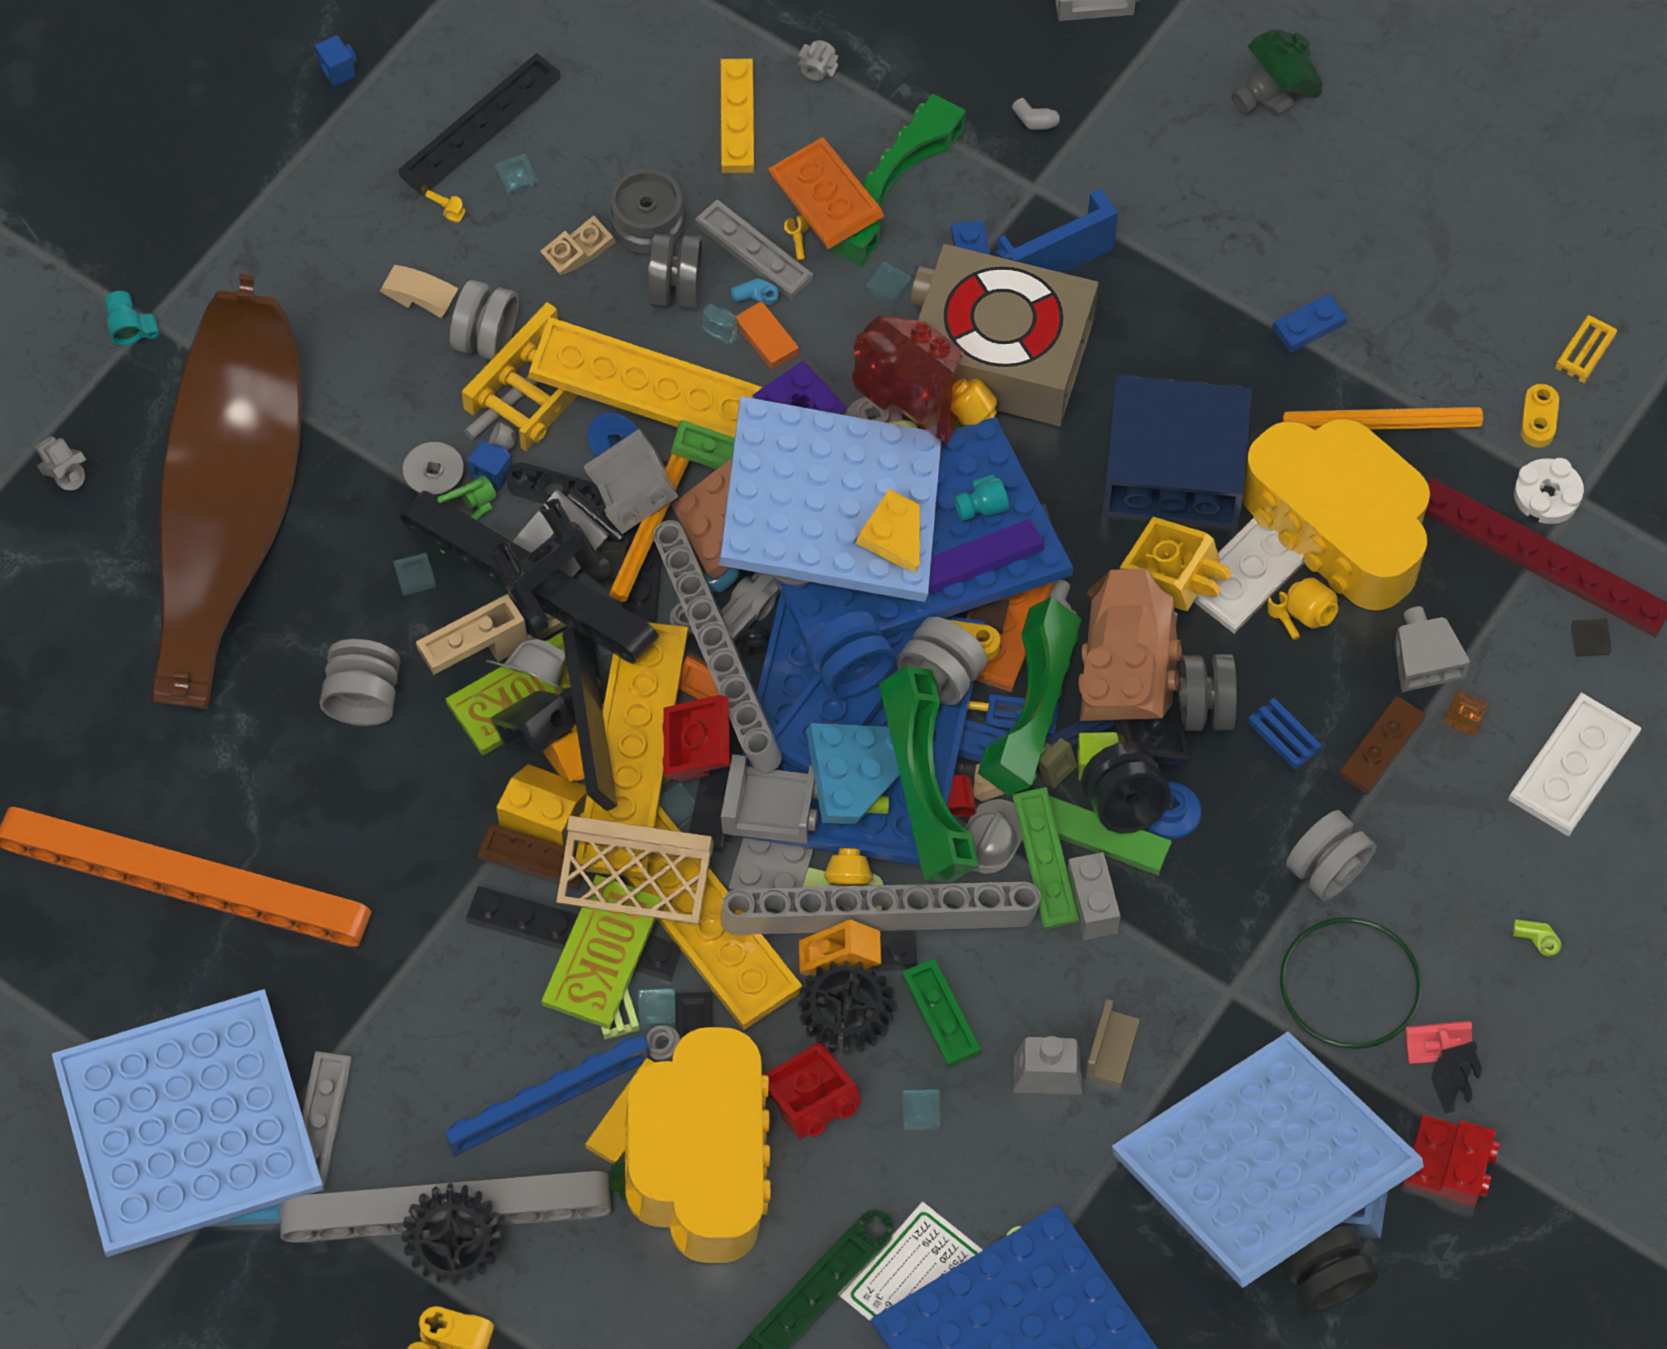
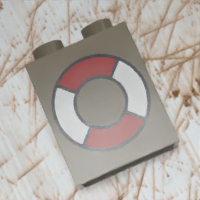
M943 244L936 268L920 265L914 280L911 304L922 307L918 321L902 319L896 333L892 357L907 361L906 388L936 396L940 393L945 394V398L949 399L951 395L949 389L959 379L965 378L966 381L980 379L996 396L997 405L995 409L997 411L1061 427L1095 319L1099 282Z

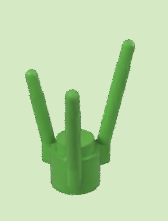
M482 475L461 488L439 496L437 501L443 503L462 497V500L469 509L474 507L478 509L471 516L478 521L484 514L493 509L490 502L496 499V493L490 481Z

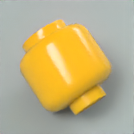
M961 378L950 387L949 392L951 395L947 401V407L963 426L977 425L996 415L997 398L982 380L971 379L966 381L965 378Z
M1306 578L1294 583L1287 593V610L1289 614L1311 629L1329 625L1338 613L1339 607L1336 593L1315 578Z

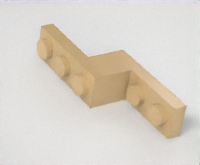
M506 594L416 641V646L434 675L486 647H489L499 662L511 656L519 644L527 640H541L567 625L545 613L548 630L538 638L531 637L526 632L524 618L509 595Z

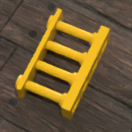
M548 302L462 390L464 410L473 416L482 407H489L520 428V445L525 451L534 442L539 443L544 438L548 427L578 396L559 388L550 396L516 373L524 363L533 362L548 318L558 319L557 308ZM503 385H511L541 405V407L529 419L495 396Z

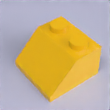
M527 764L510 779L496 807L499 826L566 847L569 816L580 817L579 815L583 812L587 799L586 786L575 781L569 782L559 775Z

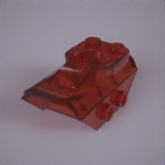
M879 315L866 326L862 333L858 334L854 342L855 367L852 381L855 388L860 390L863 395L879 408L886 410L895 407L936 438L949 445L959 422V418L951 412L953 376L963 356V350L927 322Z

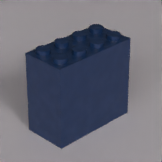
M1116 375L1102 515L1141 519L1157 517L1172 522L1237 528L1244 494L1252 388H1242L1239 385H1211L1202 381L1190 383L1174 381L1169 378L1148 379L1140 378L1136 375Z

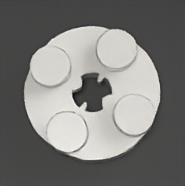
M1548 458L1538 459L1523 466L1520 469L1514 488V498L1519 509L1525 515L1529 516L1530 513L1532 516L1539 518L1538 522L1545 524H1556L1570 519L1580 506L1584 493L1581 477L1572 468L1570 462L1564 458H1556L1555 460ZM1544 486L1555 488V496H1549L1547 492L1542 493L1540 488L1543 489Z

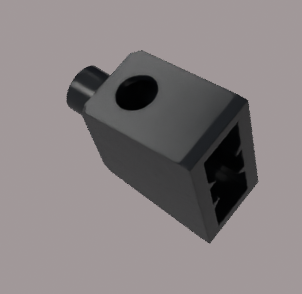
M568 687L559 694L541 690L535 691L492 716L490 719L504 747L537 756L574 727V720L570 711L574 707L571 688Z

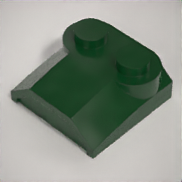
M1270 29L1268 32L1255 37L1247 46L1284 92L1311 95L1317 98L1322 94V81L1309 58L1311 54L1308 48L1310 43L1303 35L1297 32L1291 34L1281 29Z

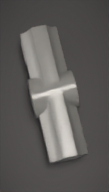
M756 572L751 578H743L735 587L729 603L721 610L734 643L738 640L740 633L747 630L755 620L761 621L772 610L776 598L781 592L774 575Z

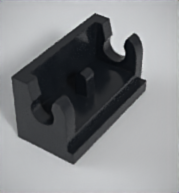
M1475 1041L1441 1050L1431 1080L1445 1114L1455 1111V1099L1459 1090L1464 1093V1099L1467 1103H1470L1472 1100L1473 1092L1468 1082V1077L1472 1068L1473 1074L1477 1079L1480 1078L1482 1073V1066L1476 1054L1477 1044Z

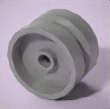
M469 280L460 293L453 313L449 340L451 349L468 355L477 349L482 359L491 361L513 337L519 310L518 293L501 287L492 293L487 283Z
M927 617L913 634V640H910L896 657V666L899 671L906 666L932 670L940 704L956 705L969 690L970 682H973L987 665V656L978 641L961 626L940 617Z
M1340 810L1332 811L1312 826L1292 849L1285 865L1300 880L1310 877L1308 887L1322 901L1330 900L1345 889L1369 863L1377 847L1362 831L1352 834L1354 824Z

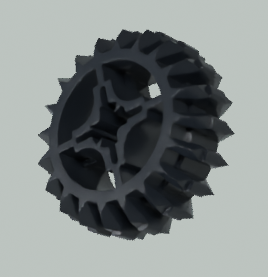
M832 961L829 964L828 971L818 965V968H816L817 977L808 975L806 978L807 987H801L799 991V997L802 1000L797 1003V1010L802 1013L799 1016L800 1024L807 1026L806 1035L808 1037L817 1035L816 1043L818 1044L822 1043L824 1045L826 1042H829V1051L831 1053L837 1049V1046H843V1052L846 1055L850 1053V1046H856L857 1050L862 1053L865 1041L874 1047L877 1044L876 1035L885 1037L887 1034L886 1025H891L894 1016L891 1014V1012L895 1011V1001L891 1000L893 989L885 987L887 984L885 975L875 977L877 969L874 965L865 971L861 961L857 962L855 967L849 966L848 961H845L843 966L837 967L836 963ZM845 985L844 987L838 990L831 989L836 986ZM858 988L866 991L872 997L876 1006L868 1004V1000L861 998L858 995ZM851 996V1005L849 1004V1009H845L841 1017V1006L843 1007L844 1003H848ZM817 1006L825 1008L826 1013L833 1015L835 1018L834 1025L827 1022L821 1016ZM852 1023H863L861 1025L848 1028V1026Z
M451 1183L447 1185L446 1193L443 1194L435 1186L432 1188V1199L422 1193L419 1196L420 1205H410L409 1213L411 1216L404 1217L403 1226L407 1230L402 1232L401 1240L408 1243L404 1248L405 1255L414 1256L411 1263L412 1266L416 1268L424 1265L422 1274L425 1278L434 1271L437 1273L436 1281L438 1283H441L444 1280V1275L451 1276V1283L455 1285L458 1283V1275L462 1274L470 1282L473 1279L472 1270L483 1275L486 1272L485 1263L493 1264L496 1261L494 1252L501 1250L502 1242L498 1238L503 1236V1227L497 1225L500 1222V1214L498 1212H491L493 1202L488 1200L480 1204L482 1199L480 1190L471 1197L468 1196L469 1187L466 1184L462 1186L460 1193L454 1192V1186ZM442 1211L446 1212L442 1221L431 1223L430 1227H423L433 1215ZM458 1211L469 1214L479 1225H475L474 1221H465L459 1216ZM450 1221L453 1222V1230H455L457 1236L455 1238V1247L452 1246V1238H450L449 1232H447L450 1229ZM474 1241H481L471 1253L459 1257V1252L463 1247L474 1245ZM426 1243H429L430 1247L443 1249L447 1257L435 1253Z

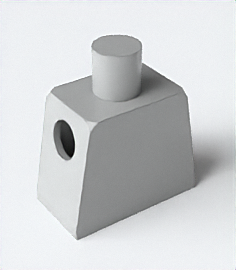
M1420 606L1406 610L1403 615L1407 625L1398 628L1395 638V651L1402 692L1465 679L1470 661L1447 619L1440 617L1427 620L1424 609Z
M1055 1036L1024 1038L1014 1056L1013 1093L1082 1095L1083 1058L1078 1041L1073 1038H1057Z

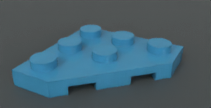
M810 723L806 729L822 823L856 824L900 776L889 727Z

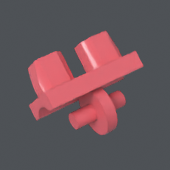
M1468 1020L1405 1026L1407 1062L1409 1064L1437 1062L1441 1050L1472 1042V1022Z

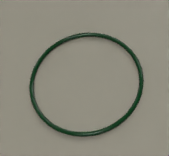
M1334 918L1311 926L1301 933L1290 945L1283 959L1280 971L1282 997L1293 1019L1313 1037L1337 1047L1350 1049L1368 1048L1391 1040L1401 1033L1405 1026H1408L1412 1021L1421 1000V973L1409 947L1389 929L1365 919ZM1336 923H1357L1378 929L1395 940L1409 957L1416 976V998L1406 1020L1392 1033L1366 1043L1335 1041L1320 1035L1308 1027L1293 1009L1285 985L1286 968L1290 956L1296 946L1307 935L1319 928Z

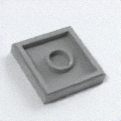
M556 490L547 501L555 498L560 500L571 522H576L580 525L591 546L596 551L609 534L563 493ZM538 511L512 542L532 553L552 536L553 531L544 516ZM572 556L558 569L573 578L581 567L575 557Z

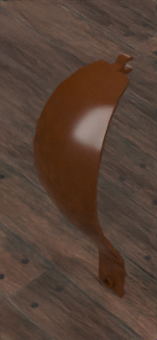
M240 274L239 291L228 292L218 290L207 306L191 344L177 392L169 428L160 492L161 635L150 700L152 703L208 710L216 656L222 635L239 600L274 541L284 518L294 484L300 446L302 413L301 373L297 346L289 320L277 300L271 297L254 295V275Z

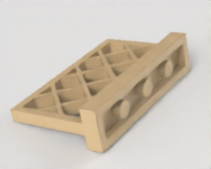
M569 816L567 826L568 837L557 904L699 925L710 856H712L714 846L712 837ZM575 842L591 844L598 855L580 867L573 857ZM597 845L609 846V847H607L606 849H604V850L601 852V851L599 850V848L597 847ZM616 848L626 849L633 860L615 872L605 856ZM632 850L643 851V853L636 857ZM651 853L661 854L668 863V866L651 877L640 861ZM667 855L676 856L679 858L671 862ZM687 858L701 860L699 874L686 882L676 869V866ZM602 859L613 875L595 887L584 871ZM573 862L577 870L570 874L571 865ZM637 864L648 880L630 892L620 879V876ZM673 870L683 886L668 897H665L655 881ZM581 874L592 890L581 898L567 897L568 883ZM614 880H617L627 895L615 904L607 903L599 891ZM695 883H697L696 895L690 888ZM652 885L662 898V901L651 909L641 908L634 897ZM687 890L695 900L692 915L677 913L669 902ZM596 894L600 901H593L588 899ZM629 900H632L636 907L627 906L624 904ZM667 905L671 912L660 911L659 909Z

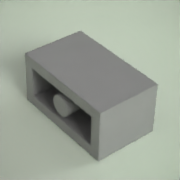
M1104 852L1070 858L1067 872L1083 940L1118 934L1121 916Z

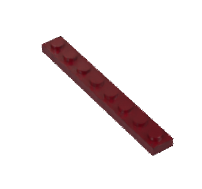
M1433 478L1429 481L1430 497L1425 516L1655 638L1667 621L1666 601Z

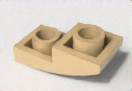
M592 216L572 234L569 235L564 231L540 252L562 276L595 259L613 246L616 241L595 216Z
M394 265L380 292L407 308L414 302L442 318L458 288L419 270Z

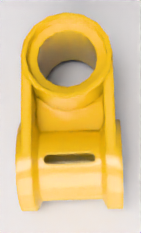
M434 1306L425 1310L420 1317V1337L422 1342L434 1344L438 1349H487L494 1324L476 1315L463 1314ZM437 1323L443 1325V1328H439L437 1333L431 1332V1329L435 1328Z

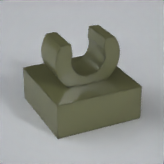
M1062 738L1052 746L1044 742L1045 750L1038 762L1044 783L1053 789L1077 767L1071 744Z

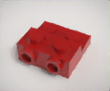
M716 695L663 707L664 756L662 764L664 776L682 782L709 776L710 770L730 766L728 697Z
M822 1043L814 1044L763 1074L768 1075V1096L779 1108L781 1118L799 1140L807 1135L809 1137L820 1135L825 1130L827 1123L838 1117L841 1119L851 1117L856 1112L857 1106L862 1104L856 1084Z
M1423 1115L1413 1150L1422 1157L1424 1167L1405 1179L1403 1186L1475 1207L1479 1195L1486 1197L1492 1175L1485 1174L1488 1162L1495 1164L1501 1142L1494 1141L1496 1130L1460 1120L1459 1125Z

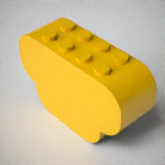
M1348 419L1327 422L1316 431L1301 423L1282 422L1268 428L1252 443L1245 468L1243 504L1261 527L1276 530L1279 533L1278 539L1288 550L1293 549L1298 555L1302 553L1304 555L1303 561L1311 571L1322 575L1335 592L1343 594L1355 605L1368 610H1384L1393 607L1408 595L1415 586L1427 546V535L1422 522L1429 502L1430 492L1425 478L1413 466L1366 426Z
M707 1027L696 1029L686 1034L677 1044L672 1061L655 1062L642 1068L632 1079L628 1091L625 1117V1192L627 1204L631 1212L640 1221L654 1227H670L671 1238L677 1249L689 1259L701 1263H729L744 1257L753 1248L757 1240L762 1215H767L768 1202H770V1180H767L770 1147L766 1145V1132L769 1131V1110H765L766 1098H768V1075H761V1056L753 1040L743 1032L732 1028Z

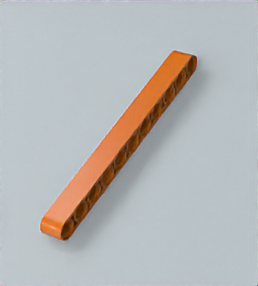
M9 807L0 825V847L12 853L345 946L357 947L360 945L372 913L367 906L353 900L22 808Z

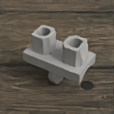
M53 436L48 437L34 447L43 460L42 463L37 465L42 475L54 477L56 484L65 490H75L83 484L85 472L79 463L84 462L86 458L81 451L70 449L62 438L56 440Z

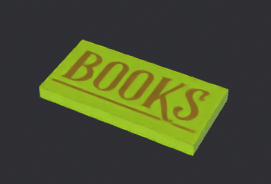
M563 632L546 641L565 652ZM566 658L558 685L563 687L564 690L568 687L570 688ZM500 667L445 699L451 712L478 751L484 756L503 745L490 719L492 716L535 691L541 690L559 694L563 690L534 675ZM597 678L598 687H599V689H600V688H601V682H600L599 679Z
M596 874L593 885L596 887L607 878ZM616 881L611 882L599 891L607 903L613 904L627 895L619 882ZM625 885L630 892L636 889L634 887ZM645 891L640 892L634 897L641 908L647 909L653 908L662 901L661 897ZM596 894L588 899L593 901H600ZM629 900L624 904L627 906L636 907L632 900ZM582 907L541 1000L542 1006L610 1029L656 918Z

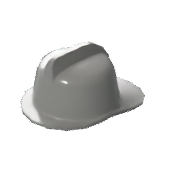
M533 639L519 644L504 664L486 660V662L534 675L564 690L563 687L558 685L566 654L563 650L546 641Z
M994 799L980 804L976 809V814L971 816L965 827L972 835L979 867L973 871L977 873L991 874L1004 869L1012 860L1022 842L1014 803L1011 801Z

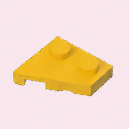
M889 489L859 533L856 544L903 569L906 568L916 573L920 564V505Z

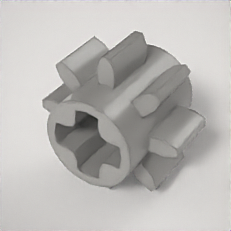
M822 40L813 41L811 46L804 44L798 55L800 58L798 65L801 66V72L811 80H823L825 75L832 77L838 67L836 63L838 55H835V49L832 45Z

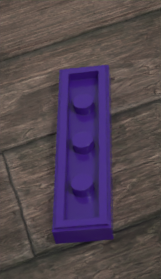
M1029 518L931 556L928 593L933 594L950 585L969 580L975 576L1045 550L1044 542Z

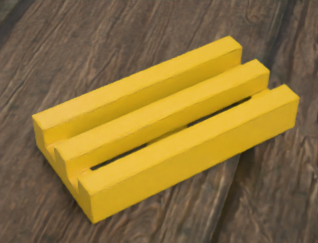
M1588 315L1558 359L1555 368L1560 371L1564 368L1568 371L1567 375L1571 377L1577 375L1580 377L1579 381L1585 384L1615 338L1618 330ZM1590 326L1595 327L1596 329L1573 363L1568 361ZM1602 332L1607 333L1585 368L1580 367Z

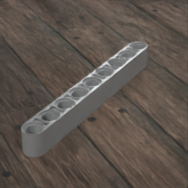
M675 520L664 521L654 530V541L720 695L729 698V718L742 749L754 769L762 773L771 772L781 763V750L689 538L679 522Z
M1029 882L736 889L728 892L723 898L720 922L725 931L735 935L818 933L849 919L879 931L1026 927L1036 919L1041 894L1039 889ZM1017 902H1024L1029 906L1022 907L1018 905ZM982 903H989L994 907L987 908L984 907ZM946 904H954L958 908L952 909L947 907ZM910 905H919L923 909H913ZM875 906H883L887 910L881 911L876 909ZM839 907H848L852 911H842ZM803 908H812L816 912H806ZM767 909H777L780 913H770ZM741 910L744 914H734L731 911Z
M601 1171L451 1183L454 1186V1192L460 1193L462 1186L466 1184L469 1187L468 1196L471 1197L480 1190L482 1193L480 1204L488 1200L493 1202L491 1212H498L500 1214V1222L497 1224L499 1226L597 1218L611 1213L609 1175ZM450 1183L301 1195L280 1203L281 1239L287 1242H309L402 1234L403 1231L407 1230L403 1226L404 1217L411 1216L409 1213L410 1205H420L419 1196L422 1193L432 1199V1188L435 1186L441 1190L442 1194L446 1193L447 1185ZM442 1211L433 1215L423 1227H430L431 1223L442 1221L446 1212ZM458 1211L459 1216L462 1219H464L465 1221H474L475 1225H479L478 1222L472 1216L462 1211ZM450 1221V1229H449V1230H453V1222H452V1221Z

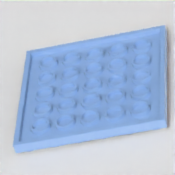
M741 396L735 429L719 565L925 602L929 587L942 433ZM889 489L920 505V564L916 573L906 568L903 569L856 544L859 533Z
M265 989L52 1053L101 1241L107 1257L274 1206L301 1195H309L324 1190Z
M1286 1032L1111 1146L1114 1156L1242 1288L1424 1167L1422 1157L1289 1032Z

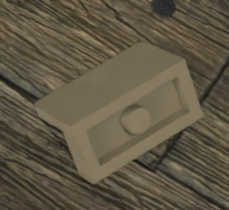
M1106 999L1088 1060L1085 1079L1121 1089L1140 1019L1113 1012L1114 1001Z

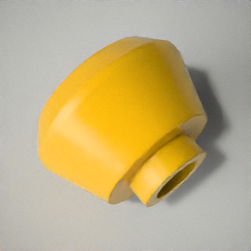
M842 848L839 849V855L831 856L824 873V878L830 885L867 886L873 879L867 857L860 856L859 849Z

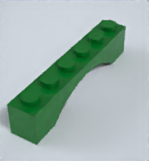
M933 93L926 103L922 102L918 105L911 123L908 126L904 125L900 129L896 143L891 149L887 148L883 152L878 167L874 172L869 171L863 180V187L880 208L890 188L903 173L917 163L950 150L965 130L966 110ZM880 221L872 223L829 250L863 267L880 244Z
M1053 597L1029 608L1021 633L1028 665V689L1025 703L1018 720L1010 731L999 740L986 745L977 773L1008 796L1029 788L1036 779V768L1039 758L1045 750L1044 742L1046 735L1054 720L1053 712L1062 694L1061 686L1065 673L1071 664L1069 660L1073 647L1079 638L1078 630L1082 619Z
M906 666L879 683L882 702L924 880L951 883L978 868L979 864L971 833L961 826L950 813L942 798L936 780L933 762V735L940 700L933 671Z

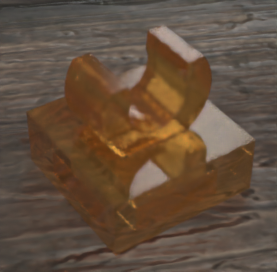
M1459 688L1452 699L1443 722L1475 737L1489 709L1490 703Z

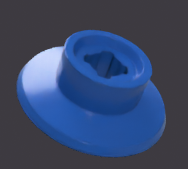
M604 413L594 418L590 423L587 433L588 444L594 456L598 457L619 443L616 434L620 436L622 441L638 429L632 421L623 415Z
M1168 782L1171 790L1170 803H1174L1173 805L1176 808L1173 811L1166 809L1161 818L1146 829L1152 834L1166 839H1177L1190 834L1197 827L1201 819V804L1195 793L1188 787L1179 783Z

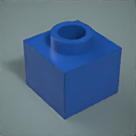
M338 35L315 45L318 65L333 87L356 76L354 62L357 61L356 55L349 44L344 45Z
M482 440L468 459L470 477L476 479L484 475L490 481L494 490L499 492L506 483L507 470L512 466L511 455L502 446L497 444L491 445Z

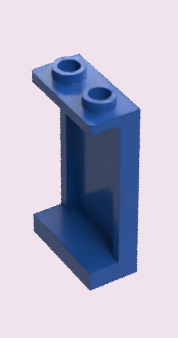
M1099 189L1090 193L1087 215L1016 248L1012 247L1005 235L998 238L995 256L1065 273L1114 250L1118 212L1103 190Z

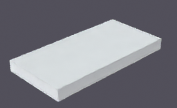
M1254 518L1218 553L1219 563L1224 564L1231 571V576L1224 582L1209 578L1220 585L1221 591L1219 595L1213 598L1198 594L1194 600V603L1234 634L1268 600V597H1271L1304 564V555L1302 553L1298 555L1293 549L1288 550L1280 543L1278 539L1279 533L1276 530L1261 527Z
M1581 692L1511 792L1508 800L1569 837L1638 737L1642 728Z

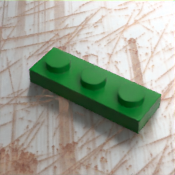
M935 958L903 971L902 979L947 1069L980 1056L981 1048Z

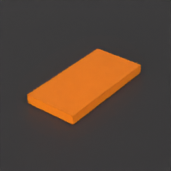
M824 137L768 168L770 177L827 249L884 217L880 206Z
M1054 582L969 610L966 619L985 621V625L993 627L1000 635V651L994 659L987 661V665L975 679L976 681L1009 692L1013 691L1026 658L1021 633L1029 608L1048 599Z

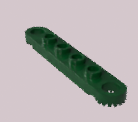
M878 1209L868 1210L866 1213H863L852 1227L833 1244L736 1349H791L891 1242L894 1234V1225L890 1216L882 1210L878 1211ZM872 1221H878L885 1226L886 1231L881 1237L872 1238L865 1233V1226Z

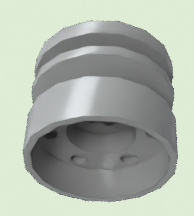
M348 639L332 644L327 654L326 678L322 684L319 701L321 710L338 721L352 725L369 726L388 721L393 715L396 696L394 687L398 683V672L401 665L400 656L384 644L370 640Z

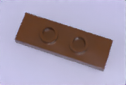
M1396 696L1340 770L1339 777L1369 795L1424 721L1426 713Z
M490 823L478 851V859L559 884L566 847ZM574 850V859L576 858L577 850ZM573 862L571 865L570 874L575 871V865L573 864ZM581 874L568 883V887L579 890L583 876Z

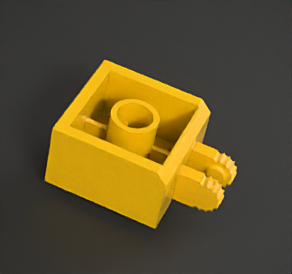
M1152 517L1120 566V569L1145 568L1149 570L1153 580L1161 590L1173 596L1174 607L1184 611L1189 610L1198 594L1213 598L1219 595L1221 591L1220 585L1209 578L1224 582L1231 576L1230 569L1224 564L1219 563L1220 558L1214 539L1210 535L1157 517Z

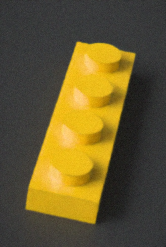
M721 59L722 173H754L753 59Z

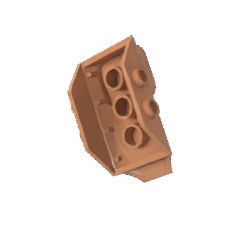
M1145 568L1110 570L1100 591L1092 599L1088 642L1082 646L1084 673L1079 676V690L1082 694L1080 721L1163 718L1172 705L1173 691H1178L1179 675L1175 667L1176 661L1181 660L1182 648L1180 640H1177L1173 596L1163 592L1153 580L1149 570Z

